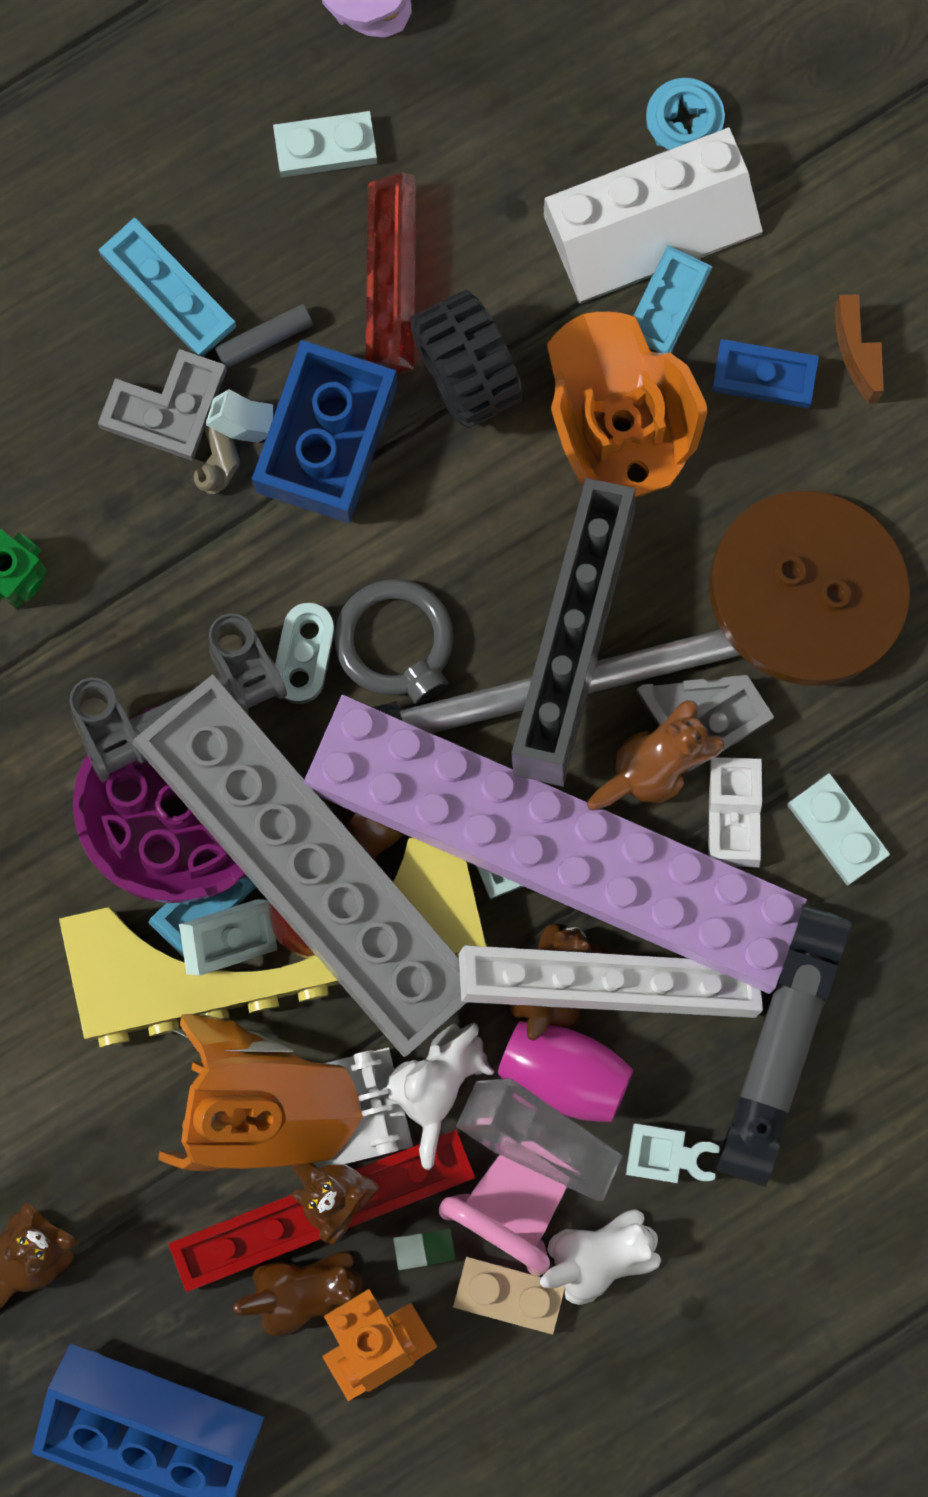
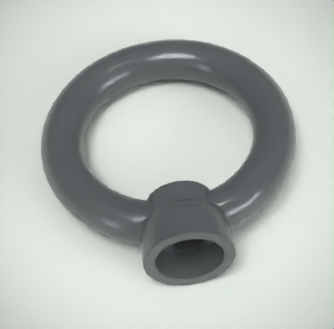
M388 579L365 586L347 601L335 625L334 645L342 668L354 682L369 691L382 695L408 694L415 705H421L439 695L449 684L442 670L448 663L453 649V624L446 607L433 592L412 581ZM402 599L416 604L427 614L433 627L434 641L428 658L411 666L403 675L390 676L371 670L360 659L355 648L354 632L359 618L369 607L383 600Z

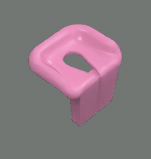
M507 1145L471 1195L459 1194L445 1198L440 1204L439 1214L447 1221L455 1220L525 1264L528 1272L532 1275L540 1276L550 1266L546 1247L541 1238L569 1182L510 1145Z

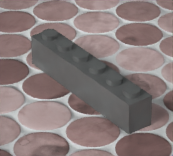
M590 478L585 479L512 750L514 776L564 787L635 515V488Z

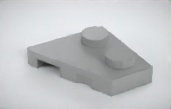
M748 675L723 677L719 680L708 681L704 679L683 681V683L655 686L653 684H645L636 690L658 727L684 701L696 702L699 709L696 719H699L706 728V735L719 736L723 739L724 750L774 719L772 712ZM701 764L696 765V766L690 768L689 770H687V772L689 773L690 771H692L693 769L697 768V767L700 766Z

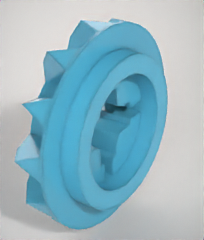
M678 78L661 85L651 96L646 112L647 129L654 137L656 145L663 146L668 150L722 130L725 118L722 101L715 90L706 83L692 78ZM680 100L683 107H686L688 114L700 115L693 119L690 134H688L687 129H684L681 122L673 123V121H670L677 117Z

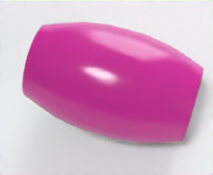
M519 1021L502 1057L498 1075L524 1097L558 1114L586 1121L612 1122L634 1069L608 1047L593 1038L569 1028L548 1025L545 1033L537 1040L532 1041L527 1037L528 1022Z

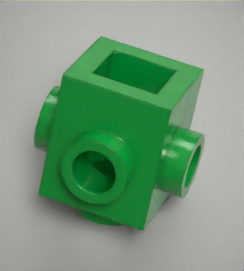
M0 529V568L9 557H12L13 562L8 570L0 571V601L4 599L17 610L23 601H29L40 590L45 580L44 576L48 571L40 559L37 558L42 552L37 545L20 532L12 538L2 529Z

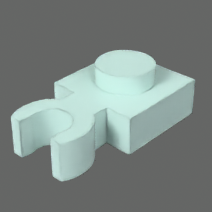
M634 1123L625 1175L677 1183L679 1169H686L697 1180L712 1181L715 1180V1173L700 1170L696 1160L698 1155L704 1151L719 1153V1146L711 1142H700L691 1148L683 1147L685 1136L683 1131Z

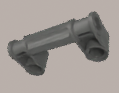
M232 613L221 615L217 618L209 631L210 657L221 677L217 680L247 715L248 708L274 696L279 700L286 697L287 691L281 675L270 656L265 652L248 619L239 614ZM227 635H237L245 642L242 648L235 651L225 650L218 643L220 639ZM91 677L81 680L74 686L69 700L72 718L83 740V745L90 762L102 783L110 779V773L135 761L141 764L147 762L145 757L133 745L134 738L189 693L128 720L114 689L108 682L100 678ZM92 698L101 699L108 705L105 711L95 716L83 713L80 707L85 701Z

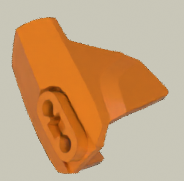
M607 311L585 313L574 318L555 333L548 342L547 348L555 378V394L551 410L563 449L581 486H584L586 478L632 487L635 488V498L670 487L683 469L686 460L697 450L707 416L705 399L688 365L675 357L671 352H651L635 316ZM617 422H624L629 425L630 429L622 432L615 429L613 425ZM636 463L637 468L645 472L646 479L638 483L631 481L627 476L630 465Z
M193 1014L181 1015L180 1026L200 1053L202 1061L192 1062L191 1070L199 1073V1076L190 1086L185 1120H183L181 1142L186 1152L160 1151L158 1160L191 1171L307 1164L331 1160L351 1138L363 1119L357 1090L345 1067L309 1062L290 1052L224 1051L248 1049L253 1042L264 1041V1039L249 1033L235 1021ZM216 1114L215 1119L211 1122L212 1117Z

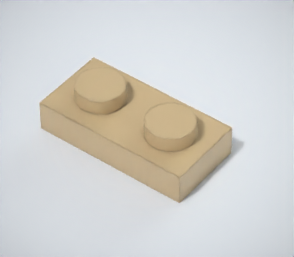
M466 1256L453 1308L553 1335L565 1287L563 1285L557 1288H544L540 1284V1276H534L526 1272Z

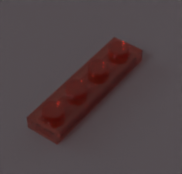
M403 172L368 183L366 361L396 370V373L414 369L415 349L411 331V316L415 315L416 177Z

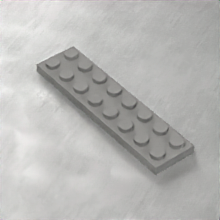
M213 674L134 738L133 745L403 1057L411 1053L467 1003L461 1002L459 958L312 788L303 783L304 779Z

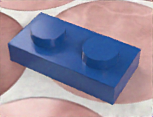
M721 339L711 392L809 409L819 356Z

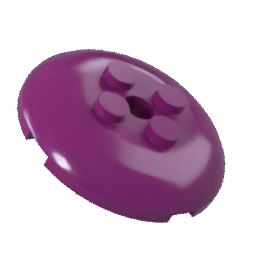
M159 706L145 709V710H144V713H146V712H148V711H150V710H152V709H155V708H157V707H159ZM86 755L74 786V821L84 851L99 872L110 882L124 891L143 899L163 903H186L202 900L221 893L235 885L246 874L190 809L183 815L173 816V818H170L163 811V807L168 801L180 798L148 761L143 764L135 761L110 773L109 780L102 783L88 755Z

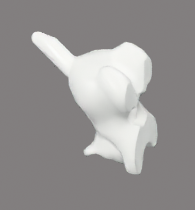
M471 1023L462 1029L457 1024L447 1027L433 1039L426 1060L404 1062L393 1069L387 1079V1089L389 1092L387 1096L389 1100L400 1104L406 1114L423 1127L419 1153L422 1166L427 1170H430L434 1165L441 1121L452 1108L458 1089L464 1079L473 1074L481 1075L484 1073L492 1075L494 1073V1070L487 1062V1056L483 1050V1041L480 1037H476L479 1028L475 1023Z
M637 1209L622 1213L608 1225L595 1232L564 1229L554 1235L549 1241L547 1251L554 1258L556 1266L547 1270L540 1278V1284L544 1288H557L564 1285L566 1288L564 1292L565 1297L573 1304L582 1305L593 1302L606 1291L615 1279L645 1274L659 1268L661 1258L659 1254L654 1253L658 1243V1236L652 1228L642 1225L645 1218L643 1213Z

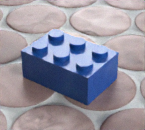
M301 340L252 477L256 493L350 524L398 387L396 370Z

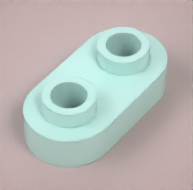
M302 603L289 611L284 620L275 666L281 675L287 691V696L284 699L294 704L308 703L321 693L329 663L335 631L334 624L329 612L315 603ZM307 623H314L319 627L317 636L312 639H306L300 634L301 628ZM303 671L309 675L308 683L304 687H294L290 683L291 676L295 672Z

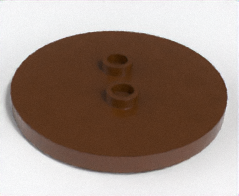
M789 491L767 497L750 506L727 529L715 551L710 569L709 592L716 620L726 639L754 667L774 678L793 684L808 686L831 685L844 682L864 673L874 666L895 643L903 628L909 608L910 589L908 573L900 550L891 535L872 515L861 507L841 497L823 492Z

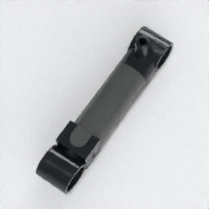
M804 903L801 907L800 918L774 990L732 1122L725 1135L716 1164V1171L762 1187L767 1185L780 1147L781 1135L852 924L851 919Z

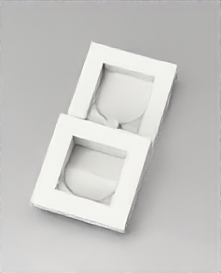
M713 758L710 760L708 856L733 867H759L761 759Z

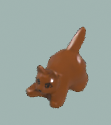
M684 701L652 734L648 731L633 734L621 745L613 761L616 775L599 788L588 800V809L594 811L607 807L626 794H631L641 802L663 803L680 792L684 785L681 774L696 765L717 757L724 750L723 739L719 736L706 735V728L699 719H696L699 710L698 705L694 701Z

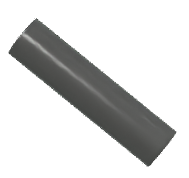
M301 304L214 348L221 363L226 365V368H229L314 325L305 306Z

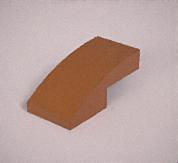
M859 294L839 295L834 307V317L843 360L850 377L867 404H877L884 391L882 343H861Z

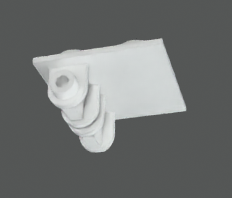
M389 1047L376 1051H365L354 1054L352 1057L324 1063L341 1065L347 1069L357 1090L363 1119L348 1142L331 1160L313 1163L317 1168L325 1165L348 1164L413 1147L405 1111L400 1104L389 1100L387 1096L389 1094L387 1079L390 1072L394 1069Z

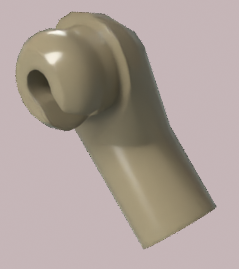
M206 426L204 431L212 454L202 469H196L193 478L197 488L209 494H215L228 486L240 466V458L233 439Z

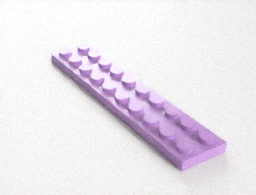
M341 695L303 782L310 786L321 798L768 994L776 988L800 918L802 904H805L807 899L606 810L588 809L587 802L540 781L514 776L513 769L345 695Z

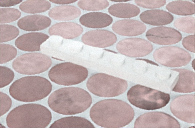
M466 945L459 952L461 1002L756 1018L763 1011L761 990L691 959Z

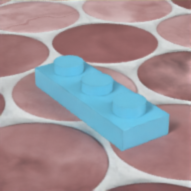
M135 217L99 249L103 259L195 355L204 357L236 328L235 321Z

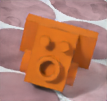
M370 1289L324 1316L339 1346L322 1357L348 1402L363 1392H370L414 1365L416 1360L438 1347L412 1302L386 1317Z

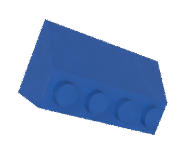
M70 1343L48 1387L32 1454L144 1497H236L254 1451L264 1417L249 1412L243 1407L228 1404L202 1394L193 1388L178 1385L152 1375L143 1369H136L107 1358L98 1352L86 1350Z

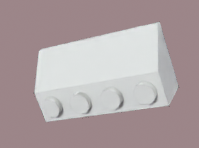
M729 127L545 197L544 202L545 221L580 304L652 277L667 245L699 259L762 235L763 232L749 173Z

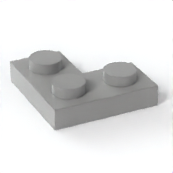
M179 349L162 394L115 378L98 426L102 430L193 461L204 433V428L206 427L213 398L218 396L227 372L226 365Z

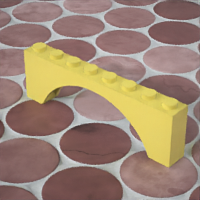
M409 838L403 861L393 883L458 958L459 952L464 945L486 947L467 862L415 838ZM110 907L59 918L84 1039L89 1041L98 1040L100 1048L129 1042V1032L148 1028L149 1036L174 1032V1029H180L178 1021L181 1020L182 1014L226 1020L229 1019V1009L248 1005L249 1013L262 1012L279 1007L278 998L298 994L299 1002L314 1000L328 996L329 986L340 984L316 955L298 963L263 971L229 972L216 970L200 976L186 974L185 962L176 960L144 942L128 928L118 914Z

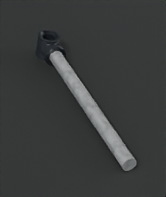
M717 630L598 660L595 664L588 694L739 656L740 654L729 643L722 630ZM532 677L401 711L397 701L372 708L432 734L522 711Z

